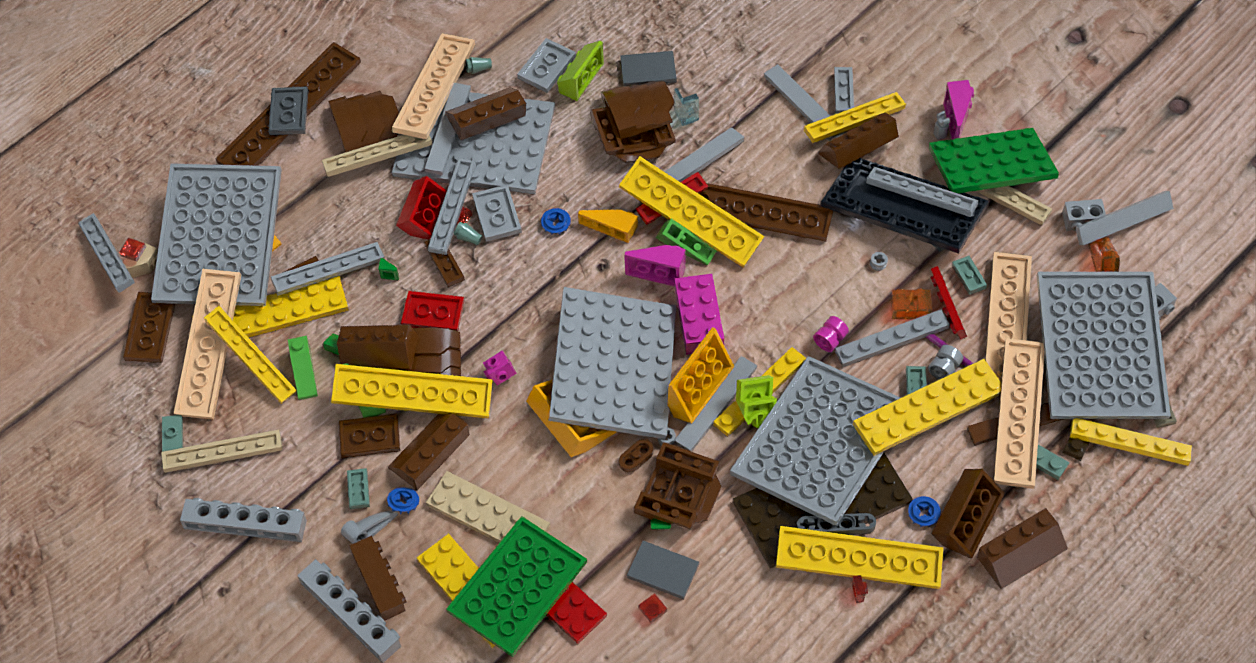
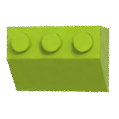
M602 41L587 44L581 51L577 52L574 61L568 64L566 72L558 78L557 85L560 94L578 101L604 65Z

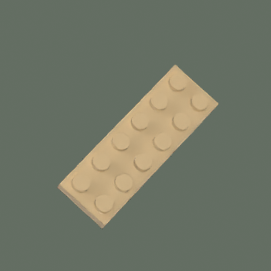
M446 471L426 501L428 507L498 543L502 541L521 516L546 532L550 527V522Z

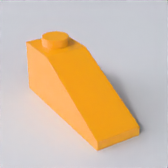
M621 209L579 210L578 223L629 243L638 227V216Z

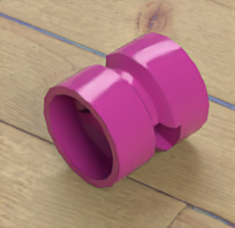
M830 316L823 324V327H820L813 335V340L822 350L832 352L839 344V341H842L849 333L848 326L840 318Z

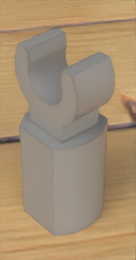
M944 111L937 114L938 121H936L934 135L937 140L946 138L950 119L945 118Z

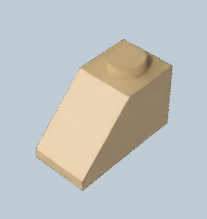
M141 241L136 242L123 261L132 278L153 271L156 267L158 249Z

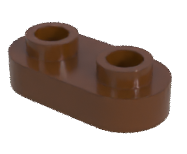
M641 439L634 443L619 457L621 470L627 473L637 470L652 457L653 444L647 439ZM641 450H646L647 452H646V453H641L640 451H641Z

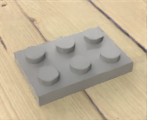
M546 38L519 71L517 77L548 93L567 69L568 64L574 60L576 52Z
M508 185L472 193L486 242L522 233Z

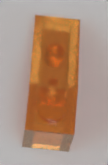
M1108 236L1088 243L1096 272H1119L1120 256Z

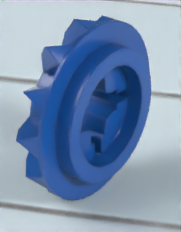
M560 208L546 211L541 218V224L545 232L548 231L552 235L553 233L560 235L561 232L567 231L571 223L570 215ZM557 217H558L559 223H557V224L554 226V225H553V222H555L556 219H557Z
M396 488L388 494V507H391L393 512L398 511L400 514L407 512L409 514L411 510H416L417 505H419V495L411 488ZM400 497L406 501V504L400 502Z
M921 496L911 501L908 513L913 523L919 524L920 527H930L932 524L937 523L941 515V509L934 499ZM929 508L928 516L926 514L920 516L921 510L924 511Z

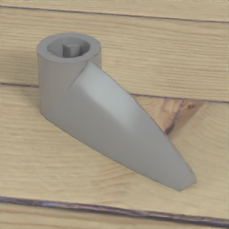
M398 511L380 512L356 523L348 521L343 525L341 535L352 544L371 535L373 537L398 515Z

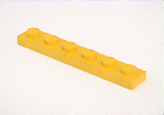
M895 92L805 125L803 131L811 142L815 143L858 127L884 112L890 115L905 109L906 103Z
M220 306L204 317L206 323L280 404L296 393V389Z
M793 347L762 375L773 377L772 394L806 360V357ZM736 400L713 421V425L727 437L745 421Z
M1073 418L1071 438L1186 466L1191 462L1192 445L1080 418Z

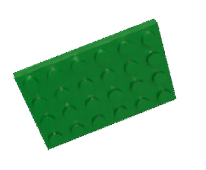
M1034 128L929 143V150L949 190L957 194L1058 179L1059 176L1057 168Z
M521 516L446 610L450 615L514 657L586 565L587 558Z

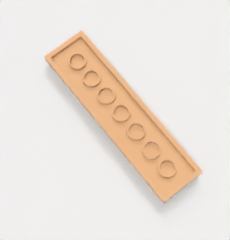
M443 33L440 35L392 126L393 133L422 139L428 138L449 97L453 84L457 82L466 64V59L469 58L475 46V40Z
M994 252L985 361L1002 383L1006 338L1027 341L1032 256Z
M202 269L174 415L214 420L228 346L206 323L204 317L220 306L233 320L241 280L240 272Z
M1009 338L1005 340L993 479L996 484L1030 489L1035 487L1044 366V344L1041 342Z

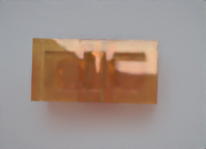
M922 288L916 290H892V319H916L932 312L931 290Z

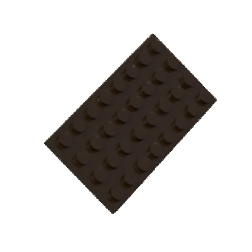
M884 452L844 514L869 513L875 519H878L909 505L913 500ZM759 488L737 496L732 501L769 568L776 566L780 526L797 528L799 518L815 516ZM843 521L841 526L850 528L852 524L849 521ZM828 522L821 523L823 529H830L832 527ZM803 524L805 529H809L807 524Z

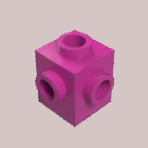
M503 350L483 362L486 368L484 374L487 379H492L497 386L517 374Z

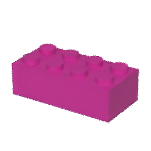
M704 274L675 278V295L686 355H691L712 327L716 329L724 344V333L713 275Z

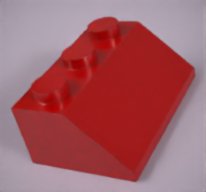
M428 176L415 180L396 226L410 236L427 240L431 239L447 190Z

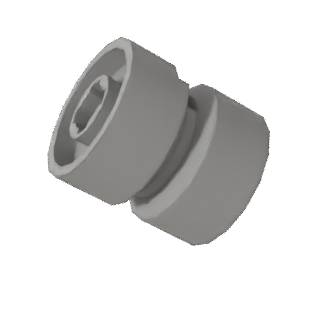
M943 345L930 363L928 370L932 376L940 380L955 373L964 357L955 347Z

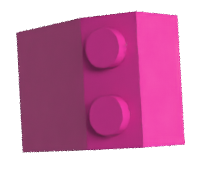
M969 80L947 82L943 106L946 118L950 119L949 131L951 139L961 137L969 109L972 108L971 98H974V89L970 87Z
M663 245L626 251L624 254L625 275L675 287V278L683 277L685 272L686 249L679 246Z

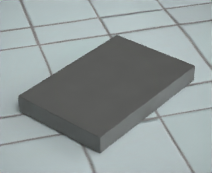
M673 51L620 55L624 86L642 85L651 81L677 83Z
M308 87L272 88L269 135L306 134Z
M642 541L627 574V578L684 600L699 567V561Z

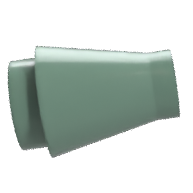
M469 57V59H466V72L475 74L491 69V58Z
M460 222L454 231L457 239L479 245L483 237L466 222Z

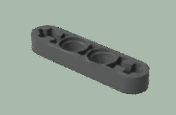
M869 513L844 514L837 526L831 524L832 527L830 529H823L821 523L827 521L817 516H804L797 521V528L805 529L803 524H807L808 530L845 535L870 534L876 527V519ZM849 521L852 527L844 528L841 526V523ZM864 521H868L870 526H866Z

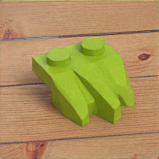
M770 375L737 380L736 402L747 424L752 423L756 428L761 426L777 402V398L772 396L773 377Z

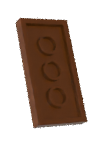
M138 292L123 356L125 361L163 363L175 303H153L151 301L152 292Z

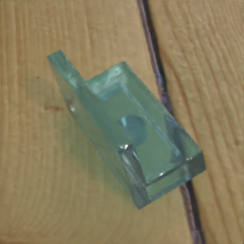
M678 88L674 89V111L682 126L698 121L699 97L697 94L683 98Z

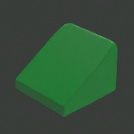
M380 258L378 267L380 278L399 280L397 267Z
M331 334L323 342L324 350L339 355L337 347L339 335Z
M655 518L651 520L652 529L671 528L669 523Z

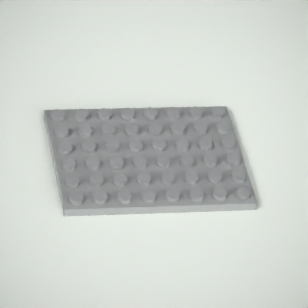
M470 92L467 103L489 94ZM524 99L527 103L526 116L462 141L456 134L443 175L425 172V166L446 106L445 103L430 133L432 145L396 156L392 175L393 177L416 180L428 176L435 182L450 184L457 160L462 158L476 161V167L469 186L492 189L508 185L509 190L513 192L536 194L555 110V102Z
M170 164L151 297L153 303L196 304L202 269L241 273L236 305L266 306L282 172L281 166Z
M1038 272L1036 276L1050 419H1169L1171 414L1153 272Z
M564 287L548 421L666 439L669 407L667 406L668 385L671 382L676 305Z
M808 356L731 468L730 475L837 526L883 454L881 452L873 456L852 425L853 421L900 399V397Z

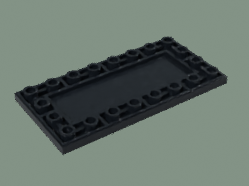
M862 158L847 164L821 201V206L958 254L989 203L988 200L977 196L958 193L978 200L975 211L969 217L866 183L867 177L872 169L877 167L950 191L945 185H940Z

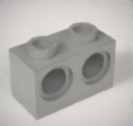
M1102 199L1065 202L1062 211L1066 231H1076L1075 227L1106 215Z

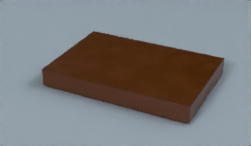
M397 414L339 420L341 458L401 451Z

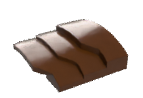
M651 81L642 85L616 86L600 91L602 101L605 107H609L621 139L673 123L669 111L675 102L664 81Z
M380 90L366 95L360 94L350 98L343 96L328 101L345 153L397 137L398 133H393L392 126L399 115V111L393 96L382 94Z
M609 107L591 109V119L606 154L615 156L624 163H635L639 156L647 161L660 158L666 147L676 142L670 124L621 139Z
M413 328L419 335L412 369L402 371L461 376L460 332L443 328Z
M663 442L656 457V467L645 491H641L636 501L634 514L651 520L655 518L669 524L673 523L690 530L694 524L707 521L721 490V483L716 475L719 461Z

